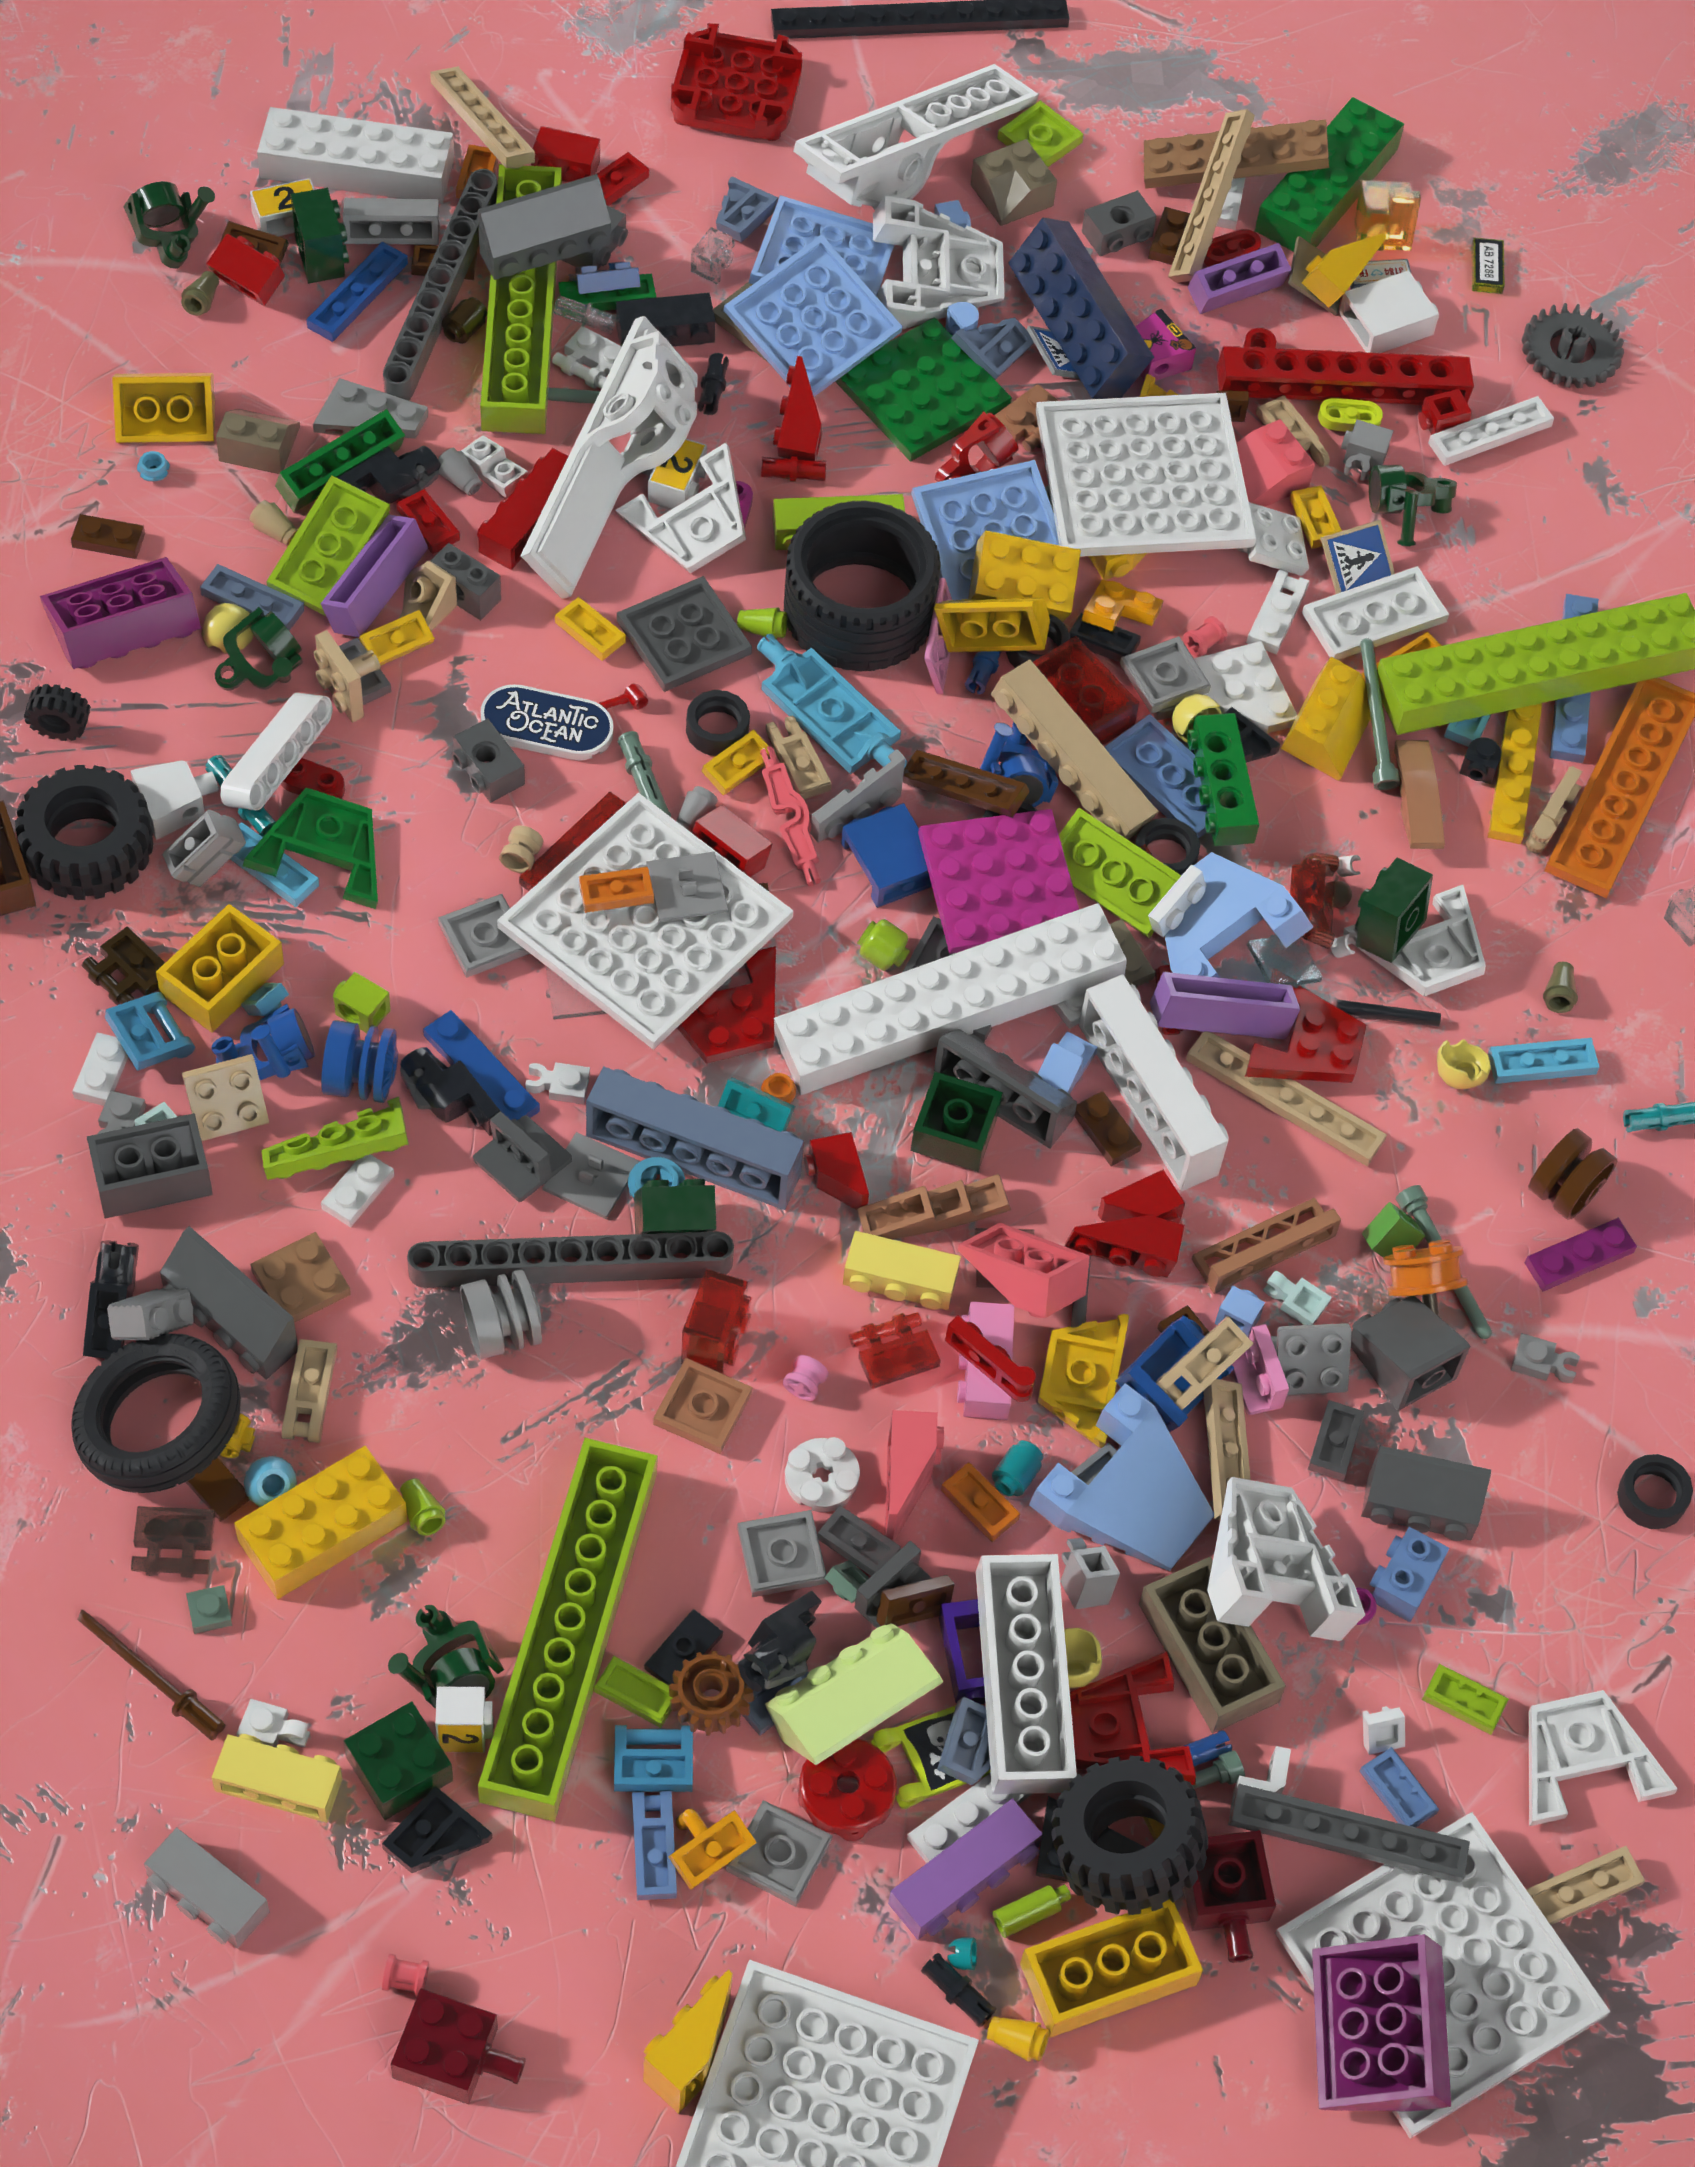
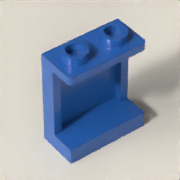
M904 803L895 807H885L878 813L863 819H853L843 826L841 844L844 849L851 848L872 885L871 898L877 908L932 887L918 834L919 828Z
M1182 1316L1172 1322L1115 1380L1120 1387L1126 1383L1156 1407L1169 1432L1180 1427L1188 1418L1187 1414L1204 1398V1392L1202 1391L1189 1405L1181 1410L1156 1383L1163 1374L1170 1370L1205 1337L1202 1328L1186 1316ZM1230 1365L1216 1379H1222L1234 1370V1367ZM1182 1375L1174 1382L1181 1392H1184L1190 1386Z

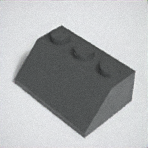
M195 1113L87 1136L105 1219L213 1195L208 1165Z
M1380 1445L1367 1477L1361 1517L1370 1518L1377 1524L1388 1525L1393 1523L1411 1527L1421 1533L1430 1531L1443 1534L1446 1538L1455 1541L1472 1540L1479 1525L1491 1477V1469Z

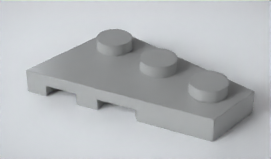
M339 378L314 421L313 429L317 433H325L326 429L343 430V434L387 409L404 432L405 438H416L428 417V407Z
M898 749L888 756L891 762L878 772L874 768L863 775L864 779L853 791L844 789L812 814L810 834L818 843L828 837L833 838L839 835L843 830V826L853 819L866 818L883 806L889 807L901 797L905 757Z

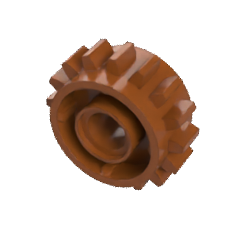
M712 1651L711 1654L702 1655L699 1652L693 1660L688 1661L685 1659L682 1661V1671L674 1670L673 1682L675 1684L669 1685V1696L672 1697L670 1699L671 1710L678 1711V1722L680 1724L687 1722L690 1724L691 1732H695L698 1729L705 1731L706 1736H710L712 1732L717 1731L725 1734L726 1729L732 1725L739 1727L741 1715L749 1716L750 1714L749 1702L754 1701V1690L750 1689L743 1681L738 1664L736 1665L733 1662L732 1655L728 1654L724 1657L718 1655L717 1651ZM710 1689L720 1692L714 1697L703 1695L705 1691Z

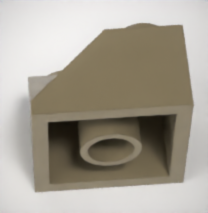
M1027 139L973 159L970 185L999 225L1003 226L1054 206L1057 179Z

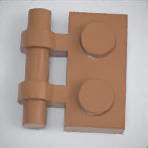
M1036 384L995 415L1016 442L1022 437L1026 438L1022 445L1028 452L1036 447H1042L1039 428L1037 427L1036 403L1058 401L1039 384Z

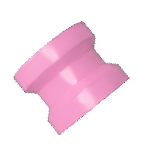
M799 1355L793 1362V1371L786 1374L783 1379V1385L794 1396L802 1400L813 1401L818 1395V1385L826 1381L829 1372L818 1360L806 1355Z

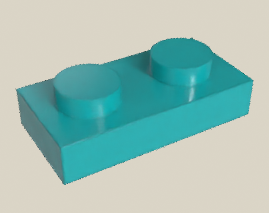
M733 1077L728 1079L718 1106L730 1111L731 1114L745 1119H756L766 1127L780 1132L786 1131L796 1107Z

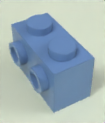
M1408 1527L1403 1538L1396 1535L1386 1553V1556L1391 1558L1388 1566L1385 1568L1379 1565L1369 1584L1375 1588L1373 1597L1376 1600V1604L1411 1622L1439 1571L1449 1547L1411 1527Z

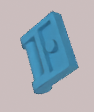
M161 992L148 994L105 1011L107 1023L137 1071L174 1057L185 1058L195 1050L192 1040L184 1036L167 1009V1000ZM147 1012L156 1016L170 1042L165 1043Z
M615 1725L614 1792H693V1732L690 1731V1725H681V1729H627V1725ZM626 1745H681V1749H626Z

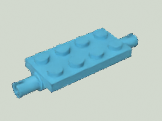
M767 634L766 638L763 637L759 641L757 650L775 665L773 674L762 682L761 690L788 716L793 715L799 726L847 772L852 774L871 759H875L883 767L891 762L888 756L895 751L891 745L900 739L901 731L814 649L810 648L803 654L795 653L793 650L788 651L772 634Z

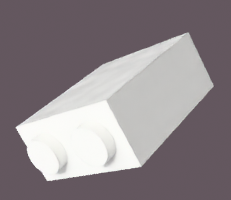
M1409 270L1346 291L1339 310L1340 316L1364 351L1369 353H1382L1432 336L1439 319L1436 305L1430 302L1423 292L1422 285L1414 279Z

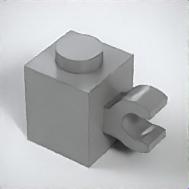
M1356 420L1353 431H1346L1341 449L1346 450L1343 461L1345 463L1344 475L1348 476L1352 468H1358L1362 472L1360 480L1364 481L1374 465H1383L1394 430Z
M1082 1538L1067 1539L1066 1543L1071 1552H1064L1061 1555L1066 1567L1060 1582L1073 1607L1081 1609L1108 1605L1120 1572L1106 1546L1087 1548Z

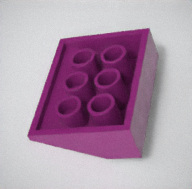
M167 557L40 596L65 657L73 669L89 668L94 666L97 661L110 657L121 658L126 656L129 651L142 647L152 648L159 645L161 641L173 637L184 638L191 635L193 631L202 629L193 594Z
M1422 1934L1312 1949L1319 2109L1331 2111H1419L1451 2107L1442 1946L1427 1935Z

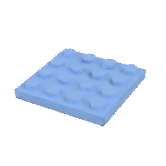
M780 195L751 271L749 284L756 283L822 234L877 297L895 245L874 242L873 223Z
M822 234L724 305V312L785 382L789 366H795L797 356H802L814 397L900 334L903 328Z
M1035 460L912 488L911 495L920 522L925 527V530L931 534L932 540L937 545V551H939L941 562L939 579H946L952 600L968 599L977 540L985 530L1059 545L1054 513Z

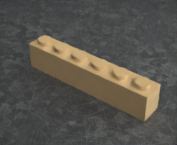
M1031 660L1026 661L1000 678L991 692L997 705L1009 715L1018 730L1029 739L1038 750L1039 755L1050 764L1059 775L1060 780L1071 789L1080 800L1084 809L1127 840L1138 834L1144 825L1153 820L1158 810Z

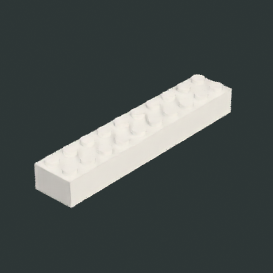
M1096 903L775 1017V1039L800 1095H804L938 1046L940 1037L949 1032L960 1029L970 1035L973 1034V1030L988 1025L993 1027L1085 994L1088 988L1122 974L1125 976L1127 959L1100 904Z

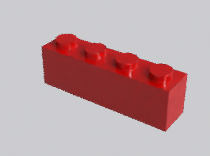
M552 448L545 457H540L536 461L532 472L526 478L519 480L515 491L510 497L503 499L499 503L496 513L480 525L477 532L479 553L510 570L522 559V551L569 457L568 455Z

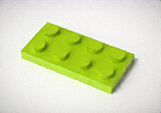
M331 475L266 581L267 586L304 602V606L326 616L321 602L383 523L390 511V504Z
M1078 808L1059 834L1073 887L1150 939L1154 931L1152 930L1148 915L1178 881L1181 875L1081 808Z

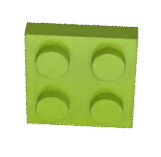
M1040 100L1000 128L997 139L1006 146L1027 139L1045 165L1049 167L1083 143L1084 134Z

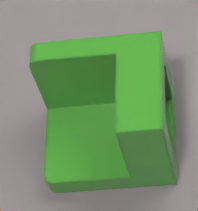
M1391 1202L1381 1210L1362 1232L1371 1249L1383 1258L1393 1254V1247L1414 1245L1415 1248L1425 1237L1415 1219Z

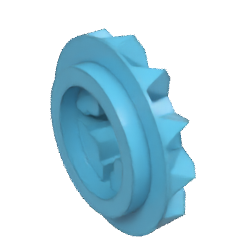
M662 1157L644 1159L636 1164L629 1174L628 1188L630 1196L634 1198V1193L643 1187V1184H646L647 1181L656 1179L657 1174H660V1180H669V1186H679V1183H683V1180H685L684 1173L676 1163Z

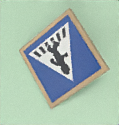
M1381 520L1321 537L1336 594L1395 574Z

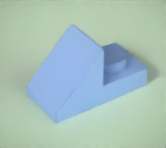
M1067 1031L1059 1044L1053 1043L1038 1075L1043 1081L1054 1088L1062 1089L1070 1094L1096 1055L1097 1046Z

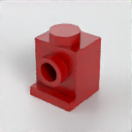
M1455 389L1425 397L1418 419L1423 430L1429 429L1433 435L1470 421L1472 411L1460 389Z

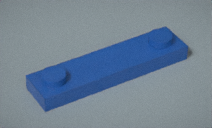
M381 242L306 319L307 328L333 342L408 265V255Z
M452 1010L423 1028L424 1037L447 1062L453 1065L461 1060L499 1110L510 1120H518L524 1115L531 1118L540 1112V1104Z

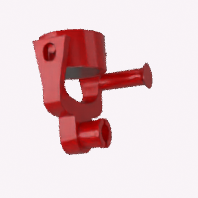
M983 411L964 435L954 442L951 448L952 458L938 469L935 480L940 482L997 469L1013 460L1012 455L1019 450V447L1001 421L992 413L986 414ZM977 444L984 455L977 464L972 466L969 463L968 454L971 447Z

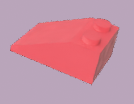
M1281 419L1253 430L1236 443L1249 502L1266 507L1291 496L1292 491L1309 488L1315 463Z
M998 1223L958 1245V1251L1015 1307L1028 1311L1033 1317H1049L1086 1295L1090 1256L1003 1223Z
M892 1410L887 1445L885 1536L893 1542L931 1480L933 1466L940 1465L941 1449H943L944 1427L937 1426L938 1412Z

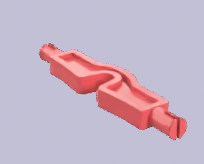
M767 747L771 759H769L765 748H763L760 754L766 768L762 770V774L767 785L774 814L796 813L793 819L780 826V832L790 850L796 868L803 870L807 885L814 886L811 873L817 885L821 882V878L815 866L819 862V858L810 836L812 819L810 810L803 797L794 791L784 763L778 762L774 747Z

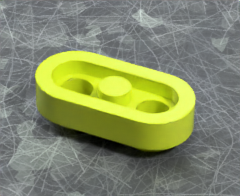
M1343 398L1324 400L1320 405L1318 420L1323 427L1329 430L1344 432L1347 430L1353 431L1356 420L1380 426L1383 417L1382 409L1374 402Z

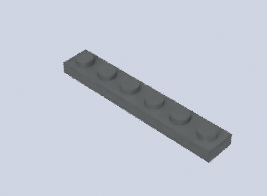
M1238 1784L1236 1788L1229 1824L1230 1826L1250 1831L1261 1830L1262 1834L1461 1883L1464 1879L1470 1841L1243 1784Z

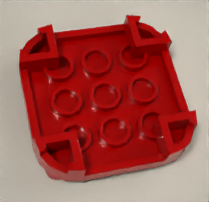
M707 23V29L697 31L694 34L688 32L684 38L683 52L674 84L671 83V111L674 114L675 123L750 138H762L769 141L778 140L781 137V132L786 130L792 116L801 81L802 52H798L795 47L789 44V37L778 34L776 42L719 33V24Z

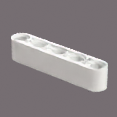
M294 693L224 779L220 796L225 806L260 810L329 723L333 709L330 698L322 695Z

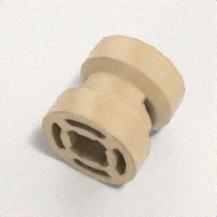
M514 826L508 836L509 844L503 847L499 860L507 869L513 872L529 873L535 862L534 854H538L543 845V838L530 827Z

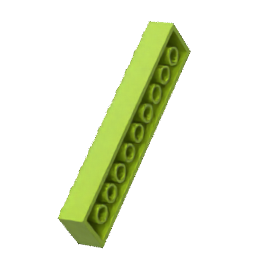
M499 164L496 204L562 185V167L522 166L520 168H505L503 164ZM557 261L496 280L490 275L480 403L481 431L546 434Z
M1687 593L1383 658L1380 659L1377 669L1382 703L1396 734L1400 735L1694 670L1695 609Z
M584 1438L478 1784L479 1803L555 1822L656 1480L658 1455Z

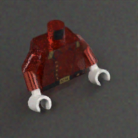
M1314 852L1306 855L1301 864L1292 865L1290 895L1313 925V928L1301 937L1326 949L1331 947L1333 955L1337 958L1354 954L1355 951L1351 950L1348 946L1356 942V938L1352 934L1335 938L1334 933H1332L1336 877L1334 872L1337 871L1341 877L1359 875V871H1354L1352 862L1360 861L1361 858L1358 855L1338 858L1336 855Z

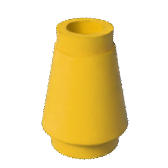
M994 2016L988 2028L987 2039L1027 2062H1030L1031 2059L1040 2061L1047 2047L1049 2030L1042 2028L1040 2022Z

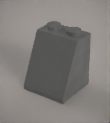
M1409 1296L1402 1301L1400 1298H1396L1386 1304L1378 1314L1374 1316L1370 1314L1364 1315L1352 1325V1350L1397 1411L1456 1380L1471 1347L1462 1336L1415 1296Z

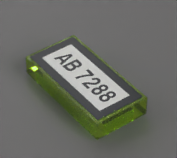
M1473 237L1471 245L1472 291L1503 294L1505 287L1504 240Z

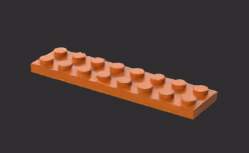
M1660 678L1637 682L1547 862L1545 872L1607 899L1695 718V693Z

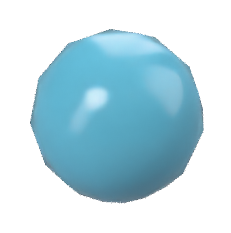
M276 1456L262 1457L253 1462L246 1471L244 1479L247 1496L250 1501L259 1507L297 1485L296 1472L291 1464L283 1458Z

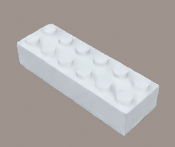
M270 107L257 151L259 176L261 179L293 182L311 178L313 186L328 187L401 199H439V204H443L454 162L453 133Z
M1122 974L1086 989L1079 1027L1088 1042L1097 1046L1096 1054L1180 1190L1184 1191L1218 1176L1229 1141L1228 1133L1223 1124L1217 1123L1214 1119L1206 1097L1199 1095L1195 1089L1189 1070L1186 1067H1182L1178 1062L1172 1043L1168 1039H1164L1159 1032L1155 1016L1151 1012H1147L1142 1005L1137 988L1133 984L1130 985Z
M1058 1554L983 1555L976 1569V1584L992 1794L1062 1793L1063 1790L1070 1791L1069 1782L1077 1776Z

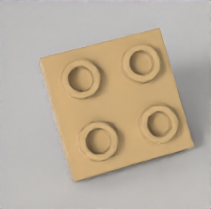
M328 630L315 635L317 650L313 653L319 669L316 671L319 684L323 689L328 688L330 690L336 708L340 713L345 712L352 723L363 718L361 677L380 670L381 667L377 656L374 655L372 650H369L367 653L349 661Z
M252 1054L182 1072L191 1113H195L201 1141L269 1123L257 1067Z

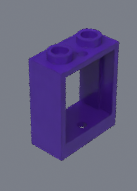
M978 1599L941 1604L939 1623L955 1703L962 1697H965L976 1703L984 1704V1677L966 1679L957 1630L980 1627Z

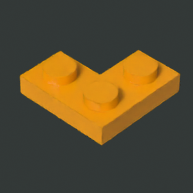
M1102 579L1084 609L1081 621L1113 631L1121 616L1153 626L1161 611L1164 600L1156 598L1148 592H1139L1124 587L1119 582Z

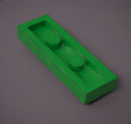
M652 273L639 275L641 287L579 294L574 281L559 282V296L563 315L616 310V302L657 298Z

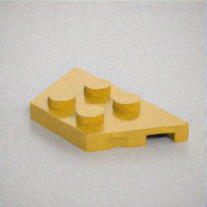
M1120 1314L1117 1316V1319L1097 1323V1320L1082 1323L1079 1327L1075 1328L1068 1326L1052 1330L1038 1403L1100 1448L1105 1446L1107 1434L1095 1425L1102 1410L1115 1395L1117 1385L1115 1380L1119 1374L1129 1314Z

